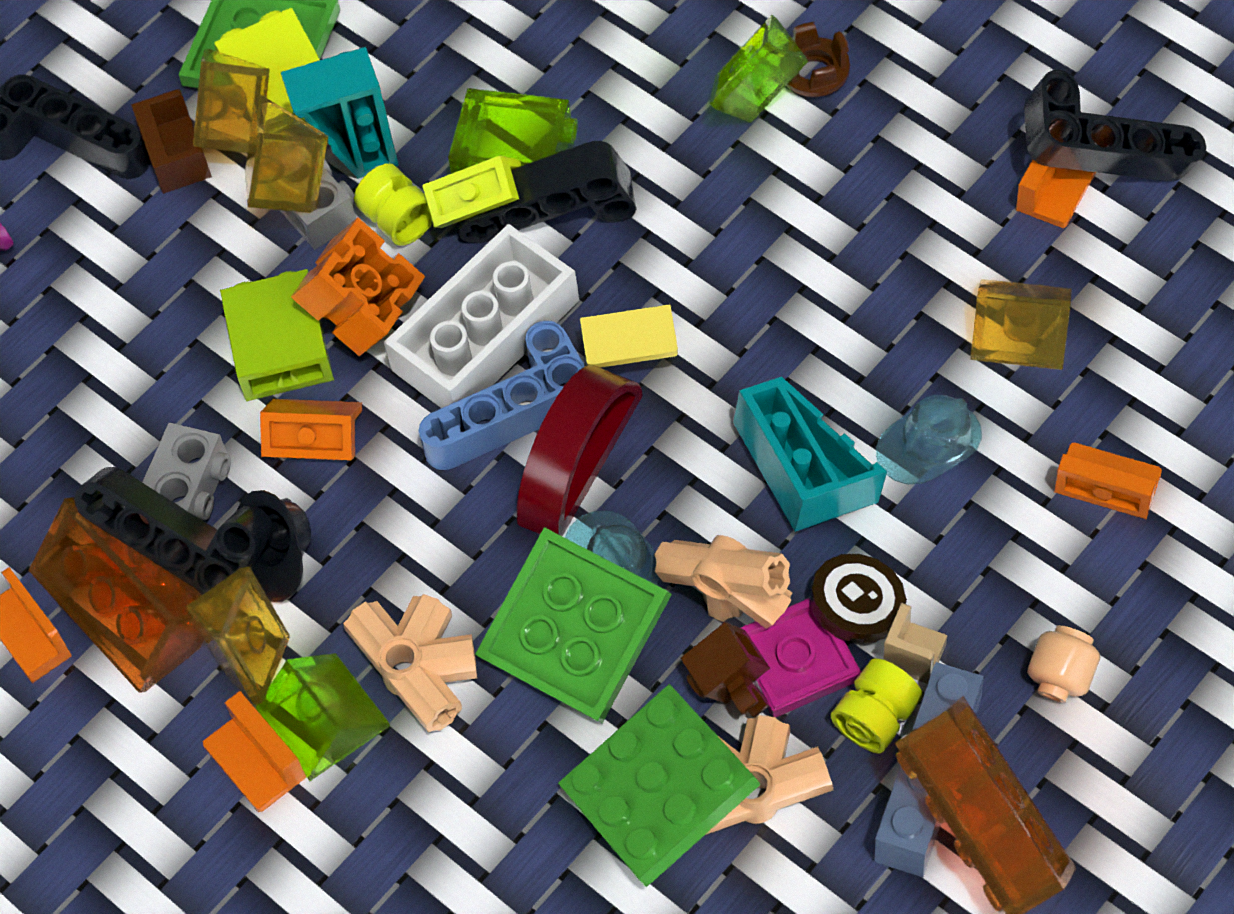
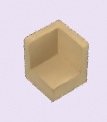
M901 603L884 642V660L901 668L913 679L928 684L935 662L939 663L947 644V635L912 623L911 606Z

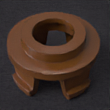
M807 22L794 27L792 44L780 50L779 73L783 83L791 91L808 97L825 96L837 91L847 81L850 73V60L847 54L849 47L841 31L836 32L833 40L818 36L814 22ZM817 61L827 65L812 70L810 79H806L799 74L800 68L808 62Z

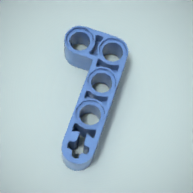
M541 321L529 328L526 333L525 342L530 369L424 417L419 426V435L426 461L430 466L438 470L455 468L540 429L552 403L564 387L560 385L568 382L576 372L585 367L560 324L553 321ZM553 348L552 351L542 352L544 349ZM524 401H533L528 405H518ZM481 420H491L486 424H476Z

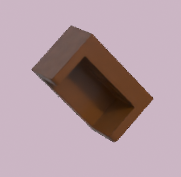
M180 89L131 104L163 194L212 177Z

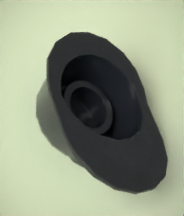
M265 490L251 491L242 498L237 510L244 506L261 508L268 514L272 522V532L250 573V577L254 587L262 597L271 602H283L295 594L301 583L303 573L302 556L311 541L310 522L304 510L290 499H279L275 494ZM238 528L240 534L244 538L249 539L247 533L243 529Z

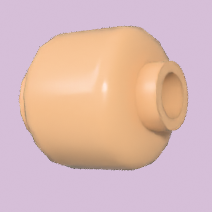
M1057 625L1055 631H1046L1041 634L1027 669L1030 678L1040 685L1037 692L1046 698L1066 703L1068 695L1078 697L1086 694L1100 661V654L1092 645L1094 639L1081 631Z

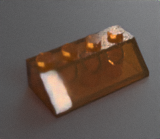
M75 497L64 498L28 571L139 693L146 692L200 649L219 613L197 589L86 520L76 508Z
M964 696L905 734L895 743L900 751L896 756L901 768L910 779L918 778L928 794L925 797V802L931 814L939 823L943 824L946 822L957 838L954 841V846L958 855L969 868L976 867L986 882L983 885V891L997 912L1000 913L1004 910L1006 914H1024L1065 889L1077 869Z

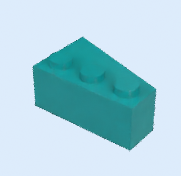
M366 47L342 52L333 57L280 72L293 112L300 119L304 118L311 125L313 133L319 139L323 138L331 146L333 154L357 178L366 176L375 167L383 164L399 166L380 85Z
M778 377L739 390L733 423L793 530L796 532L878 503L888 471L878 462L872 465L854 449L855 442L845 433L840 436L822 420L823 413L783 377Z

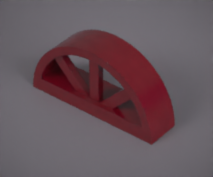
M594 365L583 367L569 379L547 412L530 450L518 495L517 523L519 526L541 534L545 527L560 536L564 535L643 396L642 389L637 382Z

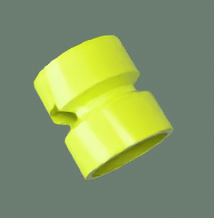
M383 164L375 167L366 174L355 190V206L371 221L377 223L378 228L398 246H405L415 242L424 235L433 223L425 193L418 187L413 186L412 181L394 164Z
M873 658L855 680L854 687L856 691L850 690L845 693L831 712V719L839 731L853 743L870 752L882 753L899 732L900 725L898 721H905L909 718L922 700L923 692L914 679L901 668L883 659Z

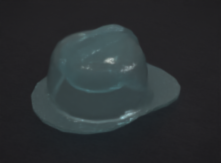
M947 395L925 397L914 406L910 413L893 423L882 433L876 446L877 462L888 471L887 476L894 481L907 485L923 484L943 474L977 451L982 440L981 425L976 416L968 410L967 403L963 398L955 399Z
M608 510L593 511L579 517L569 527L565 535L566 539L657 585L659 576L655 573V551L633 523L622 514Z

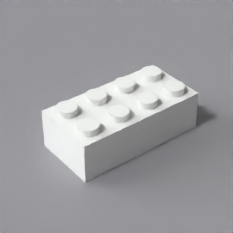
M508 224L384 341L391 370L440 408L494 385L527 352L525 337L532 325L541 321L557 323L579 302L575 270Z

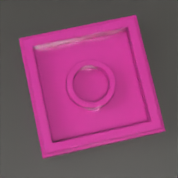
M811 597L787 607L774 625L767 629L756 621L741 627V629L746 630L770 667L767 672L754 682L769 703L768 710L772 717L775 718L854 684L861 673L845 641L825 630L812 614L810 606Z

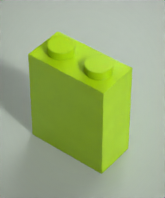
M308 269L296 272L287 271L275 277L254 282H241L233 287L220 290L236 374L246 402L334 380L321 319L319 321L316 320L291 298L304 277L309 273Z

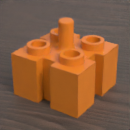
M359 217L328 243L315 262L317 266L304 277L291 296L295 302L316 320L319 321L323 317L336 324V328L332 333L358 356L362 355L389 333L402 313L400 307L412 298L426 277L400 253L393 258L381 249L385 240Z

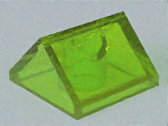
M771 15L715 75L709 103L713 108L752 122L809 62L776 17Z
M336 653L287 659L255 707L296 755L309 782L390 727L388 720Z

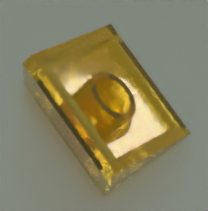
M204 49L200 67L193 147L250 154L261 153L270 68L212 49Z
M263 95L255 98L245 168L247 206L249 208L311 213L317 208L328 135Z
M981 279L977 295L970 360L1063 370L1072 289Z
M244 567L184 608L226 676L255 705L264 702L289 641L290 634L251 568Z

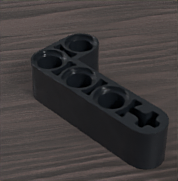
M1052 70L1046 73L1025 98L1024 113L1027 150L1034 161L1044 166L1163 181H1177L1184 177L1206 154L1207 146L1204 137L1192 127L1081 112L1078 83L1072 75L1063 70Z
M20 74L13 76L0 87V161L16 157L31 139L36 136L120 178L134 179L142 176L148 170L150 157L141 133L135 125L30 75Z
M604 141L587 142L512 169L511 172L519 200L457 223L461 239L469 243H483L492 240L508 224L517 230H521L589 205L596 215L605 222L625 221L636 212L629 168L609 143Z
M117 467L101 469L79 487L74 498L77 510L86 520L211 598L222 599L228 596L251 573L272 532V522L268 514L256 506L239 508L217 530ZM139 514L147 519L149 525L142 521ZM238 528L243 529L247 533L249 539L244 538L240 534ZM179 540H182L188 546L189 550L185 549L180 544ZM218 565L223 566L229 575L223 573Z

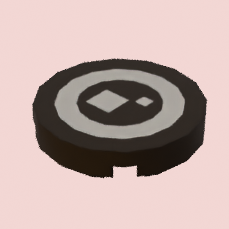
M859 553L840 554L825 561L815 573L810 588L811 611L817 621L825 630L837 638L849 642L851 638L857 640L864 639L863 643H875L887 637L901 603L906 604L907 601L903 583L895 572L878 559Z

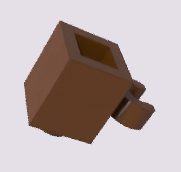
M724 622L681 657V660L690 672L686 676L687 681L701 698L705 699L708 697L725 704L732 700L742 714L748 711L754 718L769 707L766 698L753 682L767 672L770 667L746 630Z

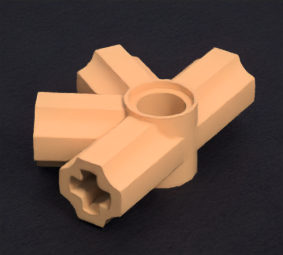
M717 535L711 544L674 540L671 543L662 542L655 553V573L659 578L667 583L695 586L703 593L704 602L708 607V615L719 621L724 622L732 617H740L744 612L767 629L774 625L791 602L792 592L787 589L790 583V563L782 553L747 549L737 540L724 535Z
M425 594L413 596L399 625L393 621L378 601L372 603L365 601L353 609L349 618L343 623L345 631L382 675L386 688L391 693L400 697L426 731L429 733L433 730H442L451 724L456 715L462 710L461 702L445 683L477 678L472 634L441 638L452 618L451 609L443 605L438 599ZM401 662L412 663L408 668L402 670L393 669L395 665Z
M758 715L755 718H748L740 753L723 739L721 740L760 782L761 785L758 788H763L766 791L758 798H745L706 834L744 821L753 824L764 823L770 820L778 809L833 791L827 766L819 748L815 747L785 758L790 736L789 724L769 716Z

